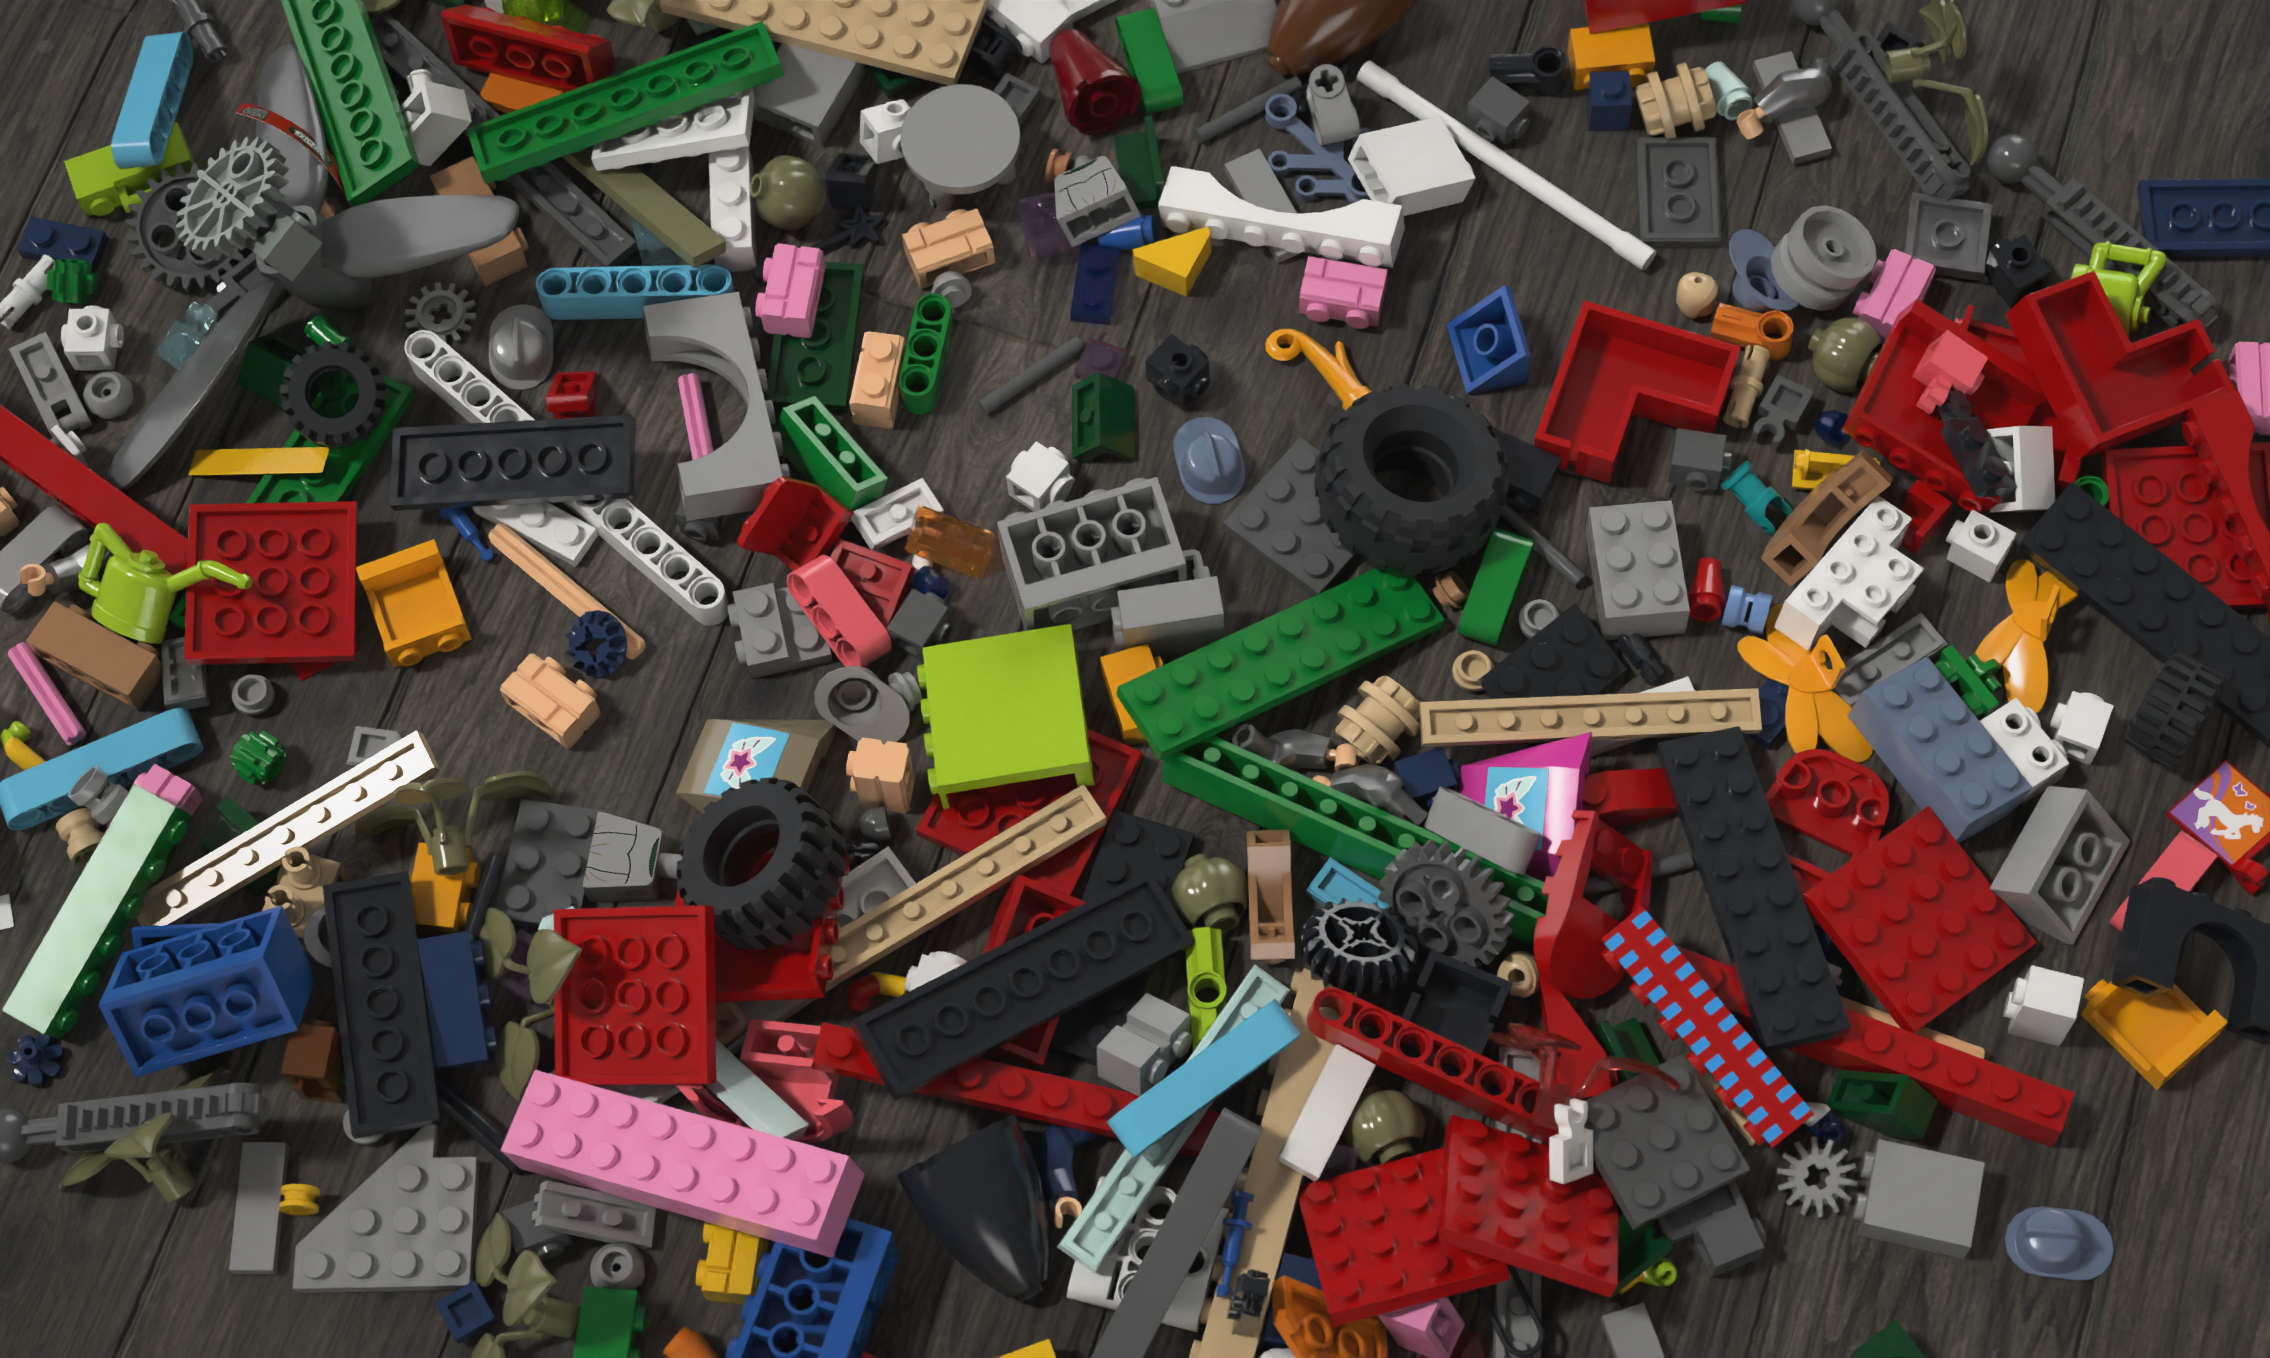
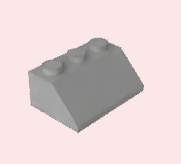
M1150 0V8L1153 7L1155 9L1177 74L1266 51L1270 28L1277 10L1275 0Z
M2047 786L1989 889L2004 900L2017 918L2065 944L2073 945L2128 847L2130 840L2088 790Z

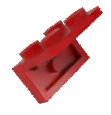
M781 476L769 484L764 491L762 502L754 514L743 523L737 544L744 550L774 555L794 571L821 555H827L854 515V512L821 485Z

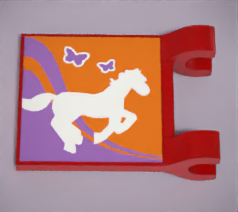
M2225 760L2167 812L2166 816L2184 832L2218 855L2216 859L2230 870L2239 885L2248 894L2253 896L2265 885L2263 879L2269 874L2261 864L2253 859L2270 844V796Z

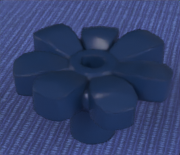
M39 1033L34 1042L31 1036L25 1035L18 1040V1045L21 1048L20 1051H9L7 1061L12 1066H17L12 1071V1076L18 1083L21 1084L28 1080L32 1087H38L45 1083L44 1074L51 1078H57L61 1074L62 1068L55 1061L64 1057V1049L59 1044L52 1045L53 1037Z

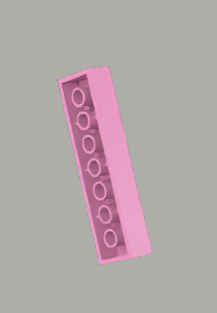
M538 1070L533 1072L500 1150L523 1170L832 1258L865 1175L855 1162L844 1154Z

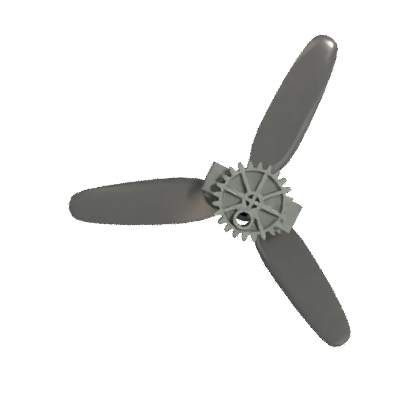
M288 43L276 49L267 58L263 66L259 82L257 106L281 115L313 136L324 165L295 139L279 129L256 119V138L254 141L249 137H245L242 144L236 140L233 141L230 151L222 147L219 152V158L216 161L210 157L208 159V168L205 171H197L198 181L188 184L187 187L191 190V193L180 200L186 207L176 214V216L182 219L176 225V229L181 232L178 239L184 242L183 245L205 260L212 257L216 261L219 260L222 253L227 257H231L235 246L240 250L247 246L256 254L257 267L267 276L230 308L156 396L116 453L107 472V482L118 490L124 491L136 483L155 464L189 423L284 289L300 300L321 309L349 311L362 308L372 299L373 286L371 278L400 274L490 247L502 241L511 233L517 222L519 205L515 201L503 196H415L384 199L361 204L325 219L320 213L328 185V170L325 167H328V155L325 135L310 77L296 45Z

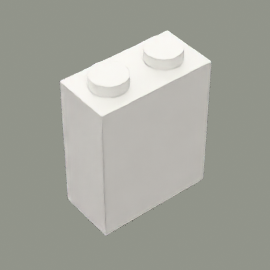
M1440 116L1360 134L1348 157L1369 198L1372 201L1401 205L1403 207V216L1463 202L1476 179L1471 165L1465 160L1455 142L1453 134L1448 131Z

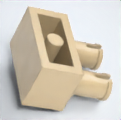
M294 846L285 851L284 854L287 858L282 857V865L277 876L278 885L268 890V894H270L272 899L267 896L265 897L266 903L262 911L283 906L303 950L307 951L304 943V927L310 916L325 905L322 885L349 881L350 877L341 863L309 854L305 848Z

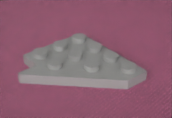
M435 1124L421 1128L296 1245L293 1290L296 1293L458 1290L472 1282L480 1166L478 1158L437 1157L438 1125Z

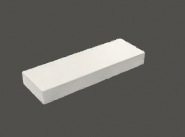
M1336 1044L1306 1100L1277 1161L1313 1181L1319 1179L1375 1064Z

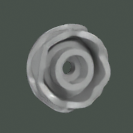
M105 371L96 374L87 382L83 392L86 409L90 414H96L103 419H113L124 415L134 400L132 383L118 372Z
M623 1243L606 1244L596 1252L590 1264V1275L593 1285L602 1288L635 1290L645 1278L643 1255L632 1245ZM620 1265V1271H613L614 1266Z

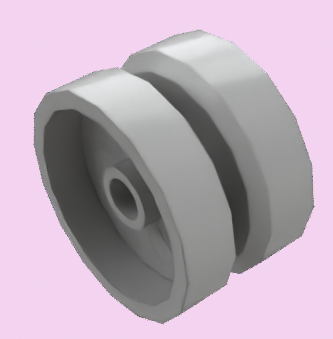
M1824 205L1811 207L1805 211L1793 224L1790 232L1784 235L1776 245L1770 259L1771 270L1779 287L1792 300L1806 308L1825 311L1836 309L1849 298L1856 286L1872 271L1877 256L1876 246L1869 231L1857 218L1842 209Z

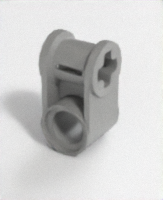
M1330 64L1316 67L1311 72L1306 97L1319 145L1324 146L1359 137L1360 126L1357 113L1350 100L1341 70ZM1319 84H1325V87L1332 89V91L1326 92L1324 87H1319Z

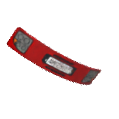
M243 103L237 110V114L258 119L286 133L309 150L324 165L313 136L292 121L270 110L248 103ZM327 150L328 167H325L337 181L346 196L334 157Z

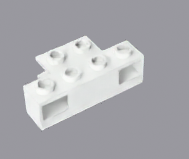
M1878 495L1785 600L1774 628L1809 651L1832 624L1867 648L1883 629L1886 622L1883 617L1889 610L1897 613L1911 597L1916 587L1913 583L1924 570L1920 565L1897 550L1902 543L1912 518Z

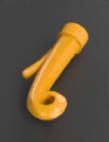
M1279 329L1267 337L1265 349L1269 356L1275 360L1288 361L1302 352L1342 401V408L1345 411L1352 406L1353 401L1371 392L1367 386H1362L1349 364L1342 342L1338 341L1335 345V358L1316 340L1298 330ZM1282 344L1291 345L1289 348L1285 349L1279 347V345Z

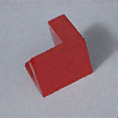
M1919 479L1908 490L1904 504L1899 509L1912 518L1901 545L1915 555L1945 522L1952 504L1935 490L1927 487Z

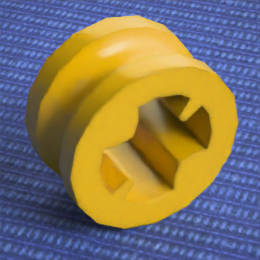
M286 1184L281 1187L280 1194L285 1199L279 1203L280 1212L298 1216L314 1215L319 1212V1205L315 1203V1199L320 1197V1188L307 1184Z

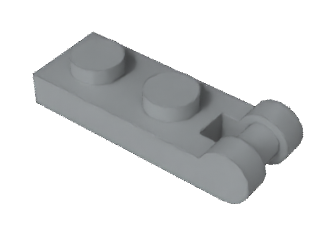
M46 332L9 349L52 438L54 435L50 429L55 425H58L65 434L79 427L81 430H84L93 425ZM67 407L70 408L71 414L57 419L56 412Z

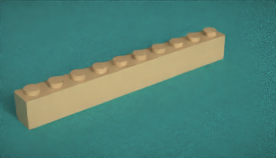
M1305 968L1303 970L1295 969L1290 987V994L1296 995L1293 1009H1284L1302 1035L1270 1059L1268 1074L1274 1075L1270 1091L1262 1089L1256 1113L1263 1116L1260 1127L1264 1129L1249 1156L1252 1159L1248 1173L1241 1171L1235 1187V1191H1243L1254 1195V1201L1248 1203L1245 1221L1253 1224L1252 1230L1245 1231L1239 1265H1236L1232 1271L1229 1286L1231 1287L1230 1294L1225 1297H1217L1216 1288L1214 1299L1205 1298L1199 1323L1206 1325L1202 1341L1194 1339L1189 1358H1257L1273 1298V1281L1278 1279L1298 1204L1297 1195L1305 1178L1303 1174L1277 1161V1158L1335 1046L1312 1034L1307 1026L1306 1018L1316 995L1324 989L1322 980L1311 979V971ZM1329 1007L1319 1009L1322 1016L1326 1019H1339V1015L1334 1009ZM1229 1213L1227 1218H1232L1233 1213ZM1226 1226L1224 1227L1223 1239H1226L1228 1229ZM1217 1255L1211 1281L1222 1285L1225 1266L1221 1262L1222 1255ZM1250 1269L1268 1273V1278H1270L1268 1295L1263 1303L1261 1318L1251 1336L1232 1334L1234 1320L1227 1319L1230 1296L1235 1291L1237 1277L1243 1273L1247 1274Z

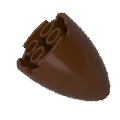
M1280 0L1270 28L1266 49L1270 58L1267 60V63L1281 77H1284L1287 73L1292 77L1311 73L1320 65L1338 63L1378 40L1405 17L1420 0Z

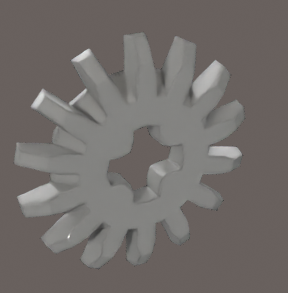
M441 282L435 283V291L429 292L426 287L420 289L424 295L421 300L414 296L409 300L417 306L416 309H405L406 316L415 318V320L405 323L407 329L419 328L417 331H431L444 342L447 341L446 335L450 334L456 342H459L461 338L456 330L459 329L470 333L472 327L463 322L476 320V313H466L476 306L474 299L464 303L463 301L469 292L463 289L456 295V284L450 283L448 290H442ZM442 307H446L448 315L452 317L450 320L443 319L440 324H435V318L431 315L432 312H440Z
M1811 1137V1149L1805 1150L1800 1141L1794 1143L1799 1153L1796 1157L1784 1152L1782 1158L1791 1164L1789 1169L1777 1168V1174L1788 1176V1182L1777 1186L1779 1192L1791 1189L1793 1195L1785 1201L1789 1206L1800 1200L1803 1202L1800 1214L1806 1216L1809 1206H1816L1817 1218L1824 1217L1823 1206L1829 1204L1834 1214L1840 1211L1835 1202L1836 1199L1840 1197L1848 1203L1851 1201L1852 1197L1843 1190L1845 1185L1857 1187V1180L1846 1178V1172L1856 1170V1165L1852 1163L1843 1166L1841 1160L1848 1154L1845 1148L1837 1155L1831 1153L1834 1144L1833 1140L1828 1139L1825 1148L1819 1149L1817 1137ZM1815 1164L1817 1169L1820 1170L1826 1167L1830 1175L1825 1178L1827 1186L1824 1189L1819 1190L1816 1185L1808 1187L1805 1184L1804 1179L1809 1176L1807 1169L1809 1166Z

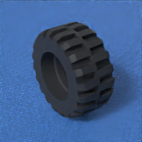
M760 778L759 782L756 779L740 783V788L738 789L729 788L721 793L722 798L716 803L711 801L703 809L705 813L700 820H694L689 828L691 834L688 840H683L679 851L682 860L677 861L676 874L677 878H679L677 887L680 897L684 900V906L714 905V932L737 948L761 950L773 948V943L784 945L792 941L793 935L796 933L804 934L812 927L810 923L817 916L822 917L829 909L826 905L830 898H836L839 892V878L845 875L846 860L842 857L847 856V848L840 824L825 808L795 783L786 779L779 780L778 778ZM777 846L772 858L763 870L746 882L756 862L767 851Z

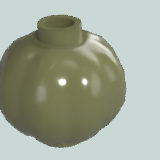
M783 155L775 157L766 164L759 174L753 176L750 183V194L754 197L759 216L769 225L779 229L796 230L805 226L815 215L820 213L825 203V188L821 184L818 171L808 161L795 156Z
M1842 318L1835 321L1825 330L1818 328L1808 345V350L1813 352L1812 367L1820 382L1836 392L1850 393L1859 391L1863 385L1857 383L1858 379L1863 382L1866 381L1883 346V342L1871 324L1858 318Z
M1198 854L1189 858L1184 864L1185 869L1178 874L1171 888L1170 902L1181 921L1192 929L1211 927L1221 929V933L1233 929L1239 923L1240 917L1249 904L1248 878L1236 864L1222 857L1209 858L1206 854Z
M1371 1086L1362 1091L1343 1129V1138L1346 1144L1353 1146L1347 1147L1359 1160L1371 1166L1384 1164L1415 1155V1150L1424 1137L1426 1128L1425 1117L1418 1104L1404 1093L1396 1090L1381 1091L1379 1086Z

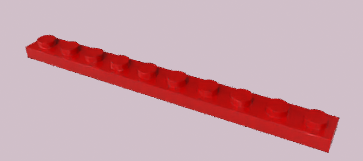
M822 1022L811 1069L885 1085L851 1028ZM977 1058L913 1091L1117 1139L1118 1137L1107 1124V1121L1138 1098V1096L1130 1092ZM1207 1110L1178 1153L1198 1157L1221 1113Z

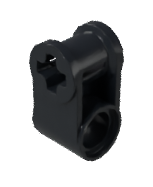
M982 19L965 63L977 69L985 77L998 81L1003 76V69L1013 57H1018L1022 53V45L1010 32Z

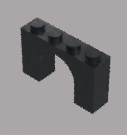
M2153 877L2130 889L2111 984L2148 999L2172 990L2180 949L2188 932L2203 934L2214 940L2224 950L2234 972V990L2226 1030L2263 1045L2270 1043V923L2267 924L2252 918V914L2244 909L2228 908L2215 903L2214 899L2207 894L2190 893L2178 888L2175 882L2167 878Z

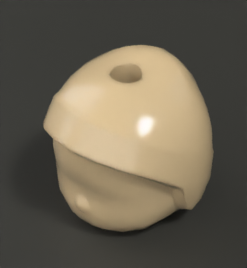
M1690 272L1685 274L1677 286L1676 301L1680 311L1690 318L1704 317L1711 314L1717 303L1718 284L1711 276L1704 273Z
M1515 951L1508 954L1500 964L1497 972L1498 977L1513 983L1511 996L1527 998L1534 995L1539 989V977L1541 974L1536 966L1534 955L1527 951Z

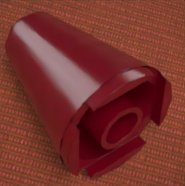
M1079 30L1063 31L1053 39L1049 52L1065 116L1071 126L1077 128L1079 133L1084 135H1100L1119 126L1117 120L1126 113L1130 117L1135 112L1140 100V88L1130 73Z

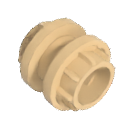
M1686 62L1675 65L1677 77L1660 81L1657 71L1647 74L1648 82L1638 85L1635 89V94L1648 135L1655 136L1663 133L1666 140L1676 138L1674 127L1691 122L1695 132L1705 129L1704 120L1713 118L1717 114V110L1704 68L1688 69Z
M1381 676L1373 684L1368 681H1364L1361 684L1358 692L1364 698L1363 702L1356 710L1348 705H1344L1337 713L1342 721L1335 729L1336 736L1344 744H1351L1356 749L1357 755L1372 765L1381 764L1385 758L1394 761L1401 753V750L1394 743L1400 734L1405 732L1414 737L1420 730V724L1417 722L1419 719L1420 702L1396 681L1388 676Z

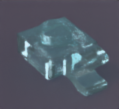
M193 301L186 311V322L174 321L156 354L179 370L204 340L205 334L217 319L219 312L208 304H204L202 307Z

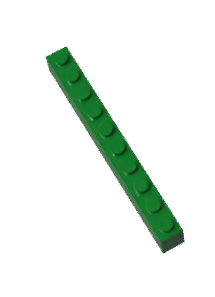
M1211 736L1164 758L1161 782L1268 830H1289L1291 840L1380 880L1386 875L1384 870L1403 849L1408 850L1416 842L1423 847L1428 840H1432L1438 849L1445 841H1448L1452 853H1456L1461 848V846L1446 838L1216 736ZM1465 849L1466 859L1469 861L1479 856ZM1481 857L1478 867L1482 871L1493 868L1494 872L1489 879L1492 883L1503 882L1505 885L1498 892L1499 896L1511 898V903L1504 909L1514 914V918L1508 924L1513 929L1509 937L1534 948L1537 917L1545 916L1549 898L1542 894L1545 882L1527 874L1523 875L1510 871Z

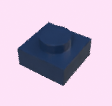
M475 1280L435 1303L458 1344L463 1343L498 1322Z

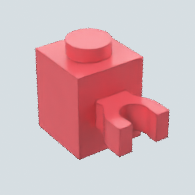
M1950 331L1944 332L1928 346L1912 375L1927 386L1916 406L1931 414L1936 405L1941 406L1944 404L1949 391H1961L1963 394L1967 393L1971 396L1979 388L1985 377L1981 370L1988 357Z

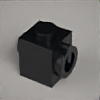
M2025 235L2012 241L2005 239L1994 245L1989 251V257L1985 265V275L1995 287L1997 294L2004 299L2010 309L2024 296L2045 289L2052 272Z

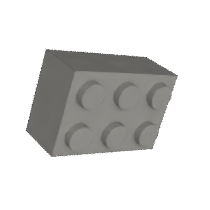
M1672 500L1589 507L1586 537L1602 638L1605 641L1617 640L1622 634L1630 636L1634 633L1640 634L1642 637L1685 634L1690 609Z

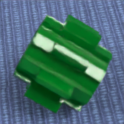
M56 259V261L54 260V268L47 270L46 289L53 290L52 299L58 302L88 303L90 295L97 291L98 272H92V262L86 260Z
M264 730L259 735L254 731H250L249 734H243L241 739L232 748L233 752L230 756V761L234 765L233 769L238 771V776L252 785H255L257 781L264 785H267L270 781L273 782L280 771L282 772L285 767V760H287V755L283 751L284 747L279 744L280 740Z

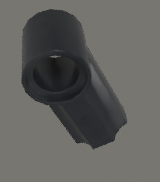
M1554 46L1541 47L1533 54H1490V78L1493 76L1512 90H1535L1542 96H1555L1561 93L1566 85V56L1562 50ZM1547 69L1555 70L1554 73H1544L1542 71Z

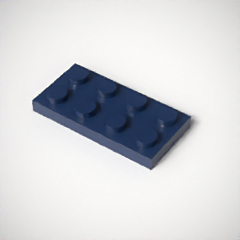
M2270 178L2139 181L2137 194L2142 236L2159 251L2164 252L2167 258L2270 256Z

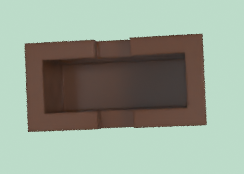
M316 1019L307 1020L306 1024L299 1025L298 1030L289 1032L281 1074L289 1084H294L293 1090L300 1099L343 1104L346 1085L341 1080L344 1066L340 1035L329 1022Z

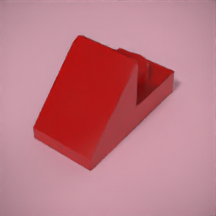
M597 371L556 373L546 396L548 413L554 412L555 419L596 417Z

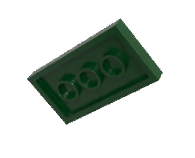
M825 262L826 268L812 337L803 338L794 337L790 334H774L767 384L768 392L765 401L772 400L774 409H783L816 396L829 412L847 413L865 275L864 264Z

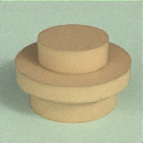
M1475 650L1467 651L1459 655L1454 661L1452 676L1460 688L1471 692L1481 691L1483 688L1477 680L1491 670L1494 665L1491 659L1484 653Z

